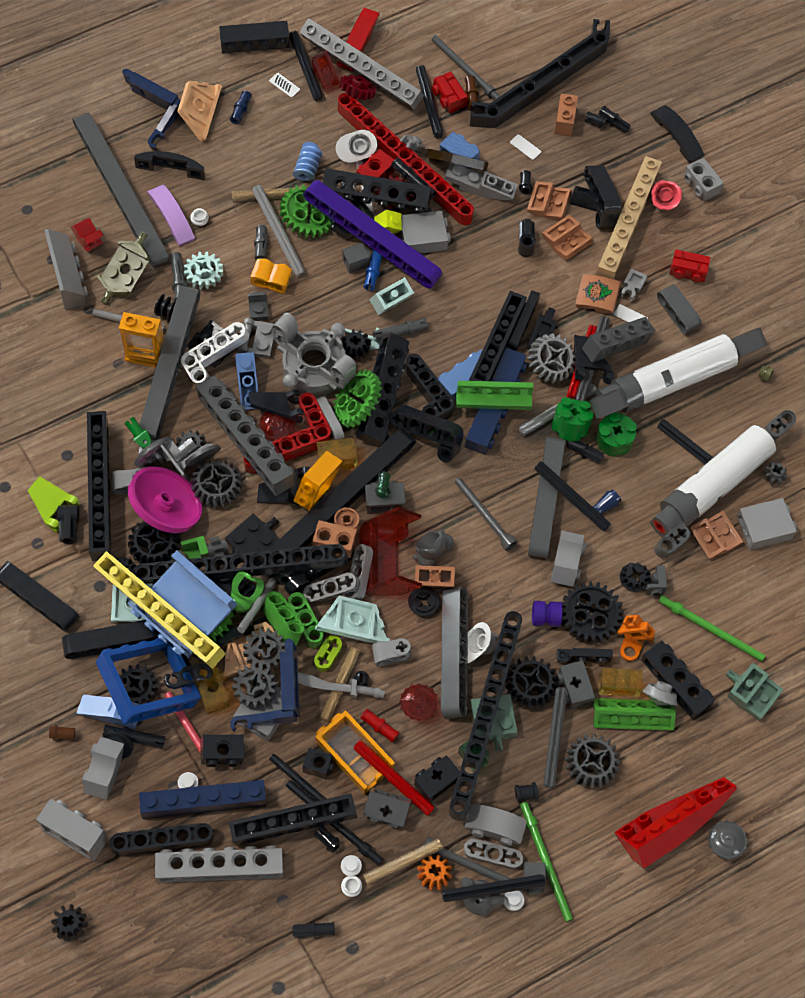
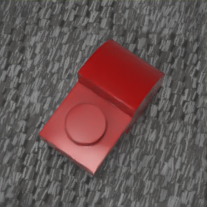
M90 217L71 226L77 240L85 251L88 252L103 244L100 238L103 234L100 229H95Z

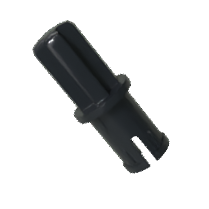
M606 106L600 109L598 115H605L611 126L615 125L625 133L630 129L631 125L620 118L618 113H614Z
M568 441L566 448L581 454V457L585 456L597 463H600L604 456L603 452L589 446V443Z
M313 921L312 924H295L292 927L293 937L295 938L314 937L316 939V936H335L334 922L315 923Z

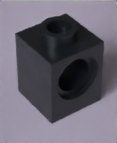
M308 748L302 766L303 773L326 779L328 773L332 774L335 762H332L331 754ZM316 761H323L325 765L317 768L314 766V763Z

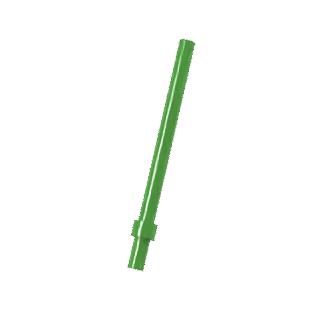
M661 596L658 602L672 609L671 612L684 616L757 660L763 661L765 657L763 653L685 609L681 603H675L667 597Z
M528 802L521 803L520 807L525 820H527L526 828L531 832L542 863H545L546 874L565 922L571 921L573 917L537 828V819L532 815Z

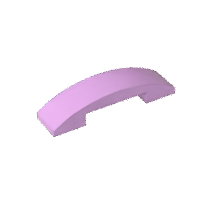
M163 184L147 191L155 207H158L170 227L171 234L178 246L180 247L195 240V236L182 210L166 186Z

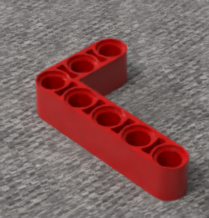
M303 393L299 397V408L304 410L302 417L307 425V429L272 442L275 451L283 456L285 462L329 445L331 441L329 424L315 396L311 393ZM317 418V419H319V420H318V421H312L311 419ZM319 434H326V436H324V437H320V436H318V435H319ZM303 440L309 441L308 443H305V444H304V443H301V441H303ZM290 447L292 449L284 450L283 448ZM243 457L246 472L250 474L257 473L251 464L248 463L247 459Z

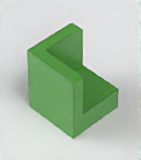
M204 536L181 542L182 551L187 555V559L209 557Z

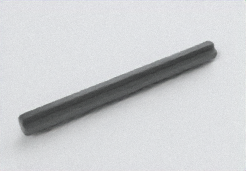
M600 317L596 333L607 330L610 321L608 317ZM585 369L586 373L580 382L575 400L586 401L595 370Z

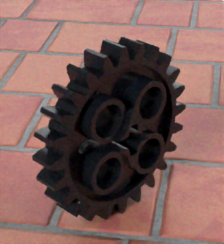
M592 581L589 582L588 586L582 582L580 588L574 585V591L569 589L567 592L568 596L564 595L561 622H567L564 629H571L569 635L576 633V640L583 637V643L587 639H590L592 644L595 639L602 643L603 637L609 640L610 634L614 636L616 634L615 629L619 630L621 626L619 623L623 621L621 615L624 613V610L620 609L622 602H617L619 596H612L614 590L606 591L607 585L600 588V582L596 586H593ZM580 599H586L589 603L584 604ZM603 603L608 608L603 609L599 606V604ZM581 616L584 618V621H578L575 617ZM595 621L602 622L604 626H597Z

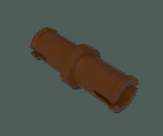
M473 75L466 76L465 93L468 96V109L470 111L472 102H478L477 96L479 95L478 89H476V79Z

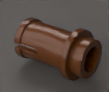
M55 724L50 726L49 738L53 739V741L56 739L74 741L75 728L57 727Z

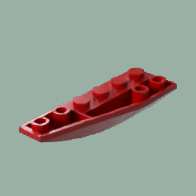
M723 777L646 811L615 831V835L631 859L644 869L678 847L698 831L725 804L737 787Z

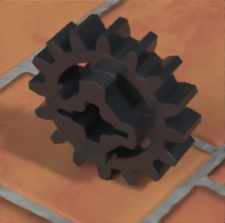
M139 664L136 665L135 669L129 665L128 671L122 668V675L119 676L122 683L126 681L125 689L131 702L141 705L143 702L149 703L150 697H156L153 691H158V687L154 685L157 683V679L152 678L154 676L153 671L148 672L146 666L140 669ZM131 682L136 686H139L140 690L136 687H132ZM147 683H149V688L147 692H145V687L148 685Z

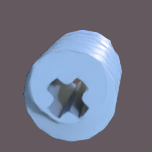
M313 142L303 143L293 172V176L301 181H313L315 179V174L323 156V152L319 149L318 145Z

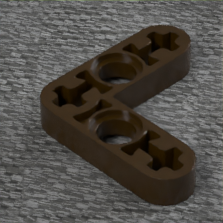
M428 149L426 158L486 172L489 164L488 162Z

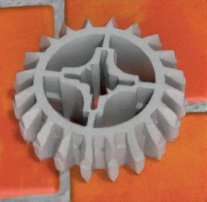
M554 333L549 336L545 334L542 338L538 337L531 344V349L528 351L530 356L527 360L532 361L529 367H534L533 373L537 372L539 374L538 379L544 377V382L550 379L551 384L556 381L560 383L563 379L569 378V375L574 372L573 369L576 366L573 354L575 350L570 348L572 343H566L567 338L561 340V335L555 337ZM555 355L557 356L554 358V360L548 362V360L551 357H554Z

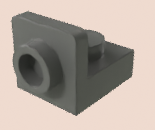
M255 291L248 293L250 318L254 321L269 320L266 292Z
M665 565L656 567L655 573H652L653 584H647L645 595L658 597L665 594L667 589Z

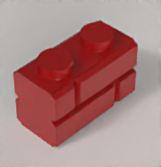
M451 71L443 76L440 75L434 78L432 91L435 96H439L441 106L444 109L446 108L449 113H453L467 106L468 96Z
M675 249L669 275H673L678 279H691L696 283L705 282L711 257Z

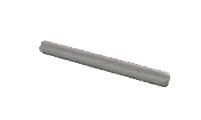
M254 186L253 193L297 277L304 275L305 270L262 186Z

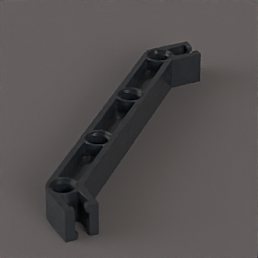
M593 19L591 35L493 102H472L470 126L482 128L498 127L607 51L610 38V20H605L604 29L598 31L597 25L600 23V20Z

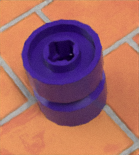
M533 601L532 626H544L548 623L549 627H561L562 602L550 601L549 604H546L545 601Z

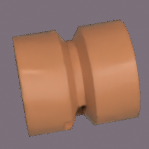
M346 507L338 510L334 516V524L357 529L358 535V513L354 509Z

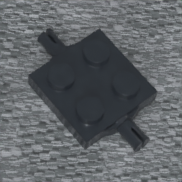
M253 513L225 537V541L233 550V553L230 555L267 551L279 540L271 530L279 523L278 519L273 517L270 521L264 523Z

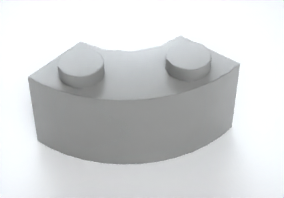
M561 531L551 582L574 587L575 580L579 581L581 569H578L580 555L585 554L587 543H583L584 535Z
M100 737L97 744L94 743L90 753L92 760L89 770L82 777V784H84L83 793L107 800L120 767L124 749L123 743Z
M471 804L464 827L470 830L471 834L475 837L483 838V836L499 840L502 845L512 846V844H521L527 820L498 808Z

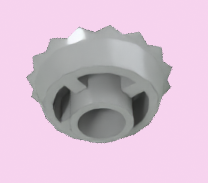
M665 682L649 683L644 689H641L658 706H678L677 694L671 691L673 687Z

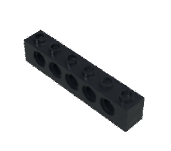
M325 168L323 183L349 201L359 199L360 202L365 204L375 202L382 207L392 205L399 210L413 209L416 213L428 212L432 194L430 186ZM340 182L346 183V186L343 189L337 188V185ZM362 185L364 188L361 192L354 191L355 187ZM375 188L381 189L379 195H373L372 191ZM393 191L399 193L396 198H390L389 195ZM411 194L416 196V199L412 202L407 200V197Z
M509 291L469 381L492 380L527 300L526 296Z
M393 333L382 337L373 373L382 382L380 385L382 390L378 392L381 396L377 398L379 403L374 405L376 409L370 411L371 416L367 415L365 422L361 420L356 436L357 439L373 446L384 443L388 437L387 430L391 423L390 414H392L393 407L397 401L396 394L401 385L400 378L405 369V358L409 353L408 346L410 341Z
M351 793L229 821L232 842L235 846L356 819L357 813Z

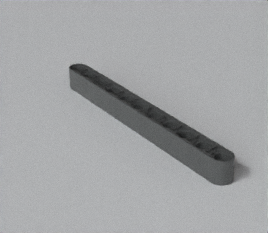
M88 112L73 118V124L136 240L141 231L148 235L142 245L151 258L149 262L151 267L169 261L164 245L91 114Z

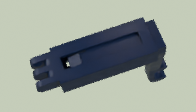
M123 69L122 73L125 81L130 84L132 92L167 110L148 139L149 147L157 151V147L153 142L158 137L166 139L164 133L180 115L177 111L181 100L175 93L129 69Z
M292 639L285 641V652H280L282 710L235 716L230 722L233 732L237 730L236 724L238 722H248L247 727L250 730L253 729V725L297 722V717H300L297 648Z

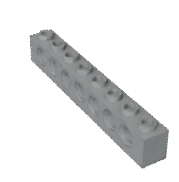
M310 18L307 19L299 33L304 39L365 77L411 109L415 110L424 97L419 89Z

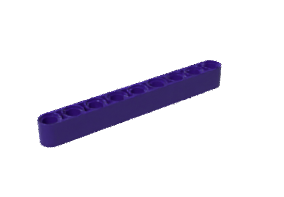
M314 180L304 191L303 196L307 202L424 287L432 288L443 275L442 270L437 265L321 181Z

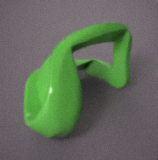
M238 572L232 581L230 595L237 603L234 610L240 613L249 611L253 603L261 595L264 589V581L256 577L253 578L246 572ZM244 577L257 582L255 592L251 597L242 596L238 591L239 583Z

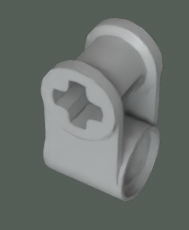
M141 468L112 472V493L116 495L128 493L130 481Z
M404 638L380 641L372 645L376 666L404 662L411 655L410 643Z

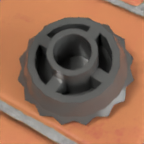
M728 820L724 822L719 821L709 831V847L720 858L728 860L732 858L737 859L747 849L746 844L748 840L746 832L736 822Z

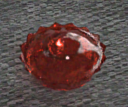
M269 412L263 413L262 417L259 418L260 423L258 426L265 434V437H268L270 440H278L289 436L294 430L295 422L291 419Z
M420 683L416 685L411 684L410 687L405 688L399 701L404 714L418 721L422 719L427 720L430 716H433L439 703L433 688H429L427 684L422 685Z

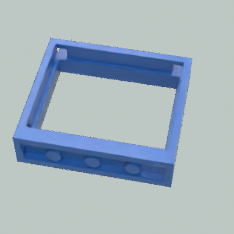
M160 638L149 642L141 641L135 645L126 644L117 649L108 648L103 650L96 660L97 667L124 725L194 708L201 699L200 693L194 684L191 687L181 688L184 693L183 695L137 706L132 705L113 662L164 651L173 672H179L186 664L182 656H179L171 649L174 645L170 641L166 644ZM190 672L183 674L185 680H193Z

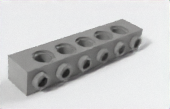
M274 845L266 846L265 849H257L255 846L245 847V850L226 847L220 851H215L214 848H204L203 851L182 849V852H173V850L165 849L161 850L160 853H155V879L157 883L283 878L282 848ZM259 858H265L267 863L264 866H258L256 861ZM222 859L225 861L223 867L217 868L214 866V862ZM238 859L246 860V864L242 867L236 866L235 862ZM201 860L204 862V865L198 869L194 868L193 863ZM175 861L183 863L180 869H173L172 864Z

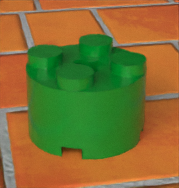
M567 397L562 398L556 407L551 424L554 433L556 430L559 433V437L567 441H579L580 438H585L593 419L590 403Z
M618 412L604 417L599 424L596 435L599 449L611 457L627 454L631 450L636 437V423L628 416Z

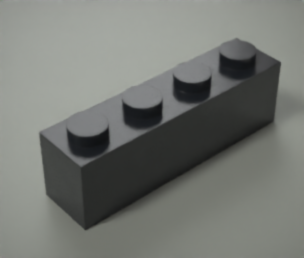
M287 21L219 26L222 53L290 48Z

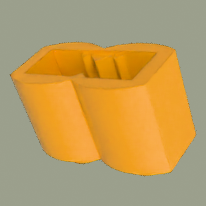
M257 259L250 277V283L260 288H268L274 292L286 293L292 276V269L286 264H274L268 259Z

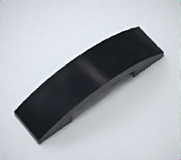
M664 105L650 113L658 125H664L679 144L680 152L689 164L704 156L695 135L674 110Z
M152 151L134 156L135 167L138 169L153 171L154 166L187 171L188 178L205 180L204 167L184 155Z

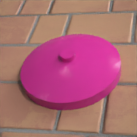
M147 467L138 471L129 483L128 497L133 509L146 523L156 529L169 533L186 532L195 526L202 514V503L199 502L200 497L195 498L194 493L196 491L192 492V485L174 471L161 467Z

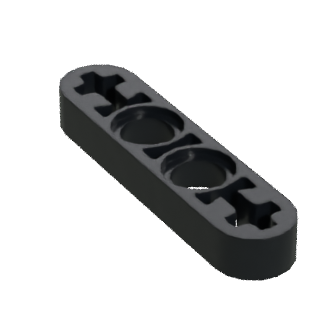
M531 291L508 344L509 349L518 350L541 293Z

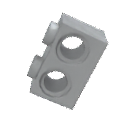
M705 158L686 166L684 179L686 183L691 185L695 194L703 202L721 193L724 183Z

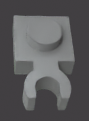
M404 135L400 139L401 142L406 144L407 148H412L416 152L423 153L426 149L422 144V139L416 135L414 137Z
M631 269L624 281L623 286L625 288L621 292V297L623 298L626 293H629L631 295L629 301H633L635 293H640L647 275Z

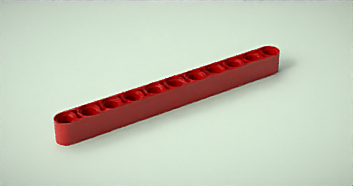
M345 93L338 96V113L358 131L367 130L374 134L378 150H382L394 160L399 157L408 167L411 166L418 176L437 191L433 200L458 223L469 225L472 222L474 207L414 151L407 148L405 143L401 142L392 131L354 97Z

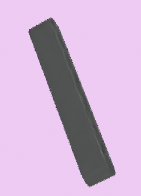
M546 437L542 461L560 477L565 440ZM541 475L528 556L547 559L558 490Z
M463 586L445 589L442 594L441 712L446 720L467 715L468 593Z

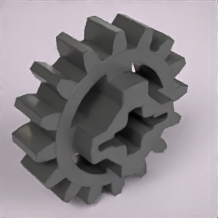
M259 628L258 634L252 631V638L247 636V643L243 644V649H245L243 656L247 657L246 663L252 662V664H255V668L261 664L263 668L271 669L270 667L273 666L277 669V662H280V652H285V643H282L283 636L277 637V631L270 633V628H267L266 632ZM263 644L267 650V656L263 652Z
M252 664L250 669L245 665L244 672L237 671L239 678H233V682L236 684L232 685V689L236 691L234 697H240V704L245 701L247 708L250 704H253L254 708L257 709V704L260 703L264 707L265 700L272 701L270 695L276 694L272 688L277 687L276 682H272L275 676L274 674L269 675V668L264 671L263 665L260 664L258 668H255V664ZM262 676L267 680L268 685L262 682ZM257 681L258 686L251 690V686H254ZM241 687L247 691V695L243 694Z

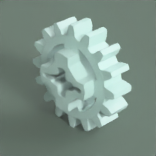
M198 252L197 257L192 254V260H186L184 276L187 278V283L192 282V287L199 285L200 290L203 286L209 289V285L216 286L215 281L221 282L223 264H221L220 258L215 259V254L208 256V252L205 255Z

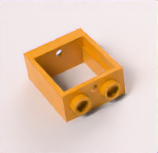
M326 451L304 474L293 501L310 511L333 485L342 460Z

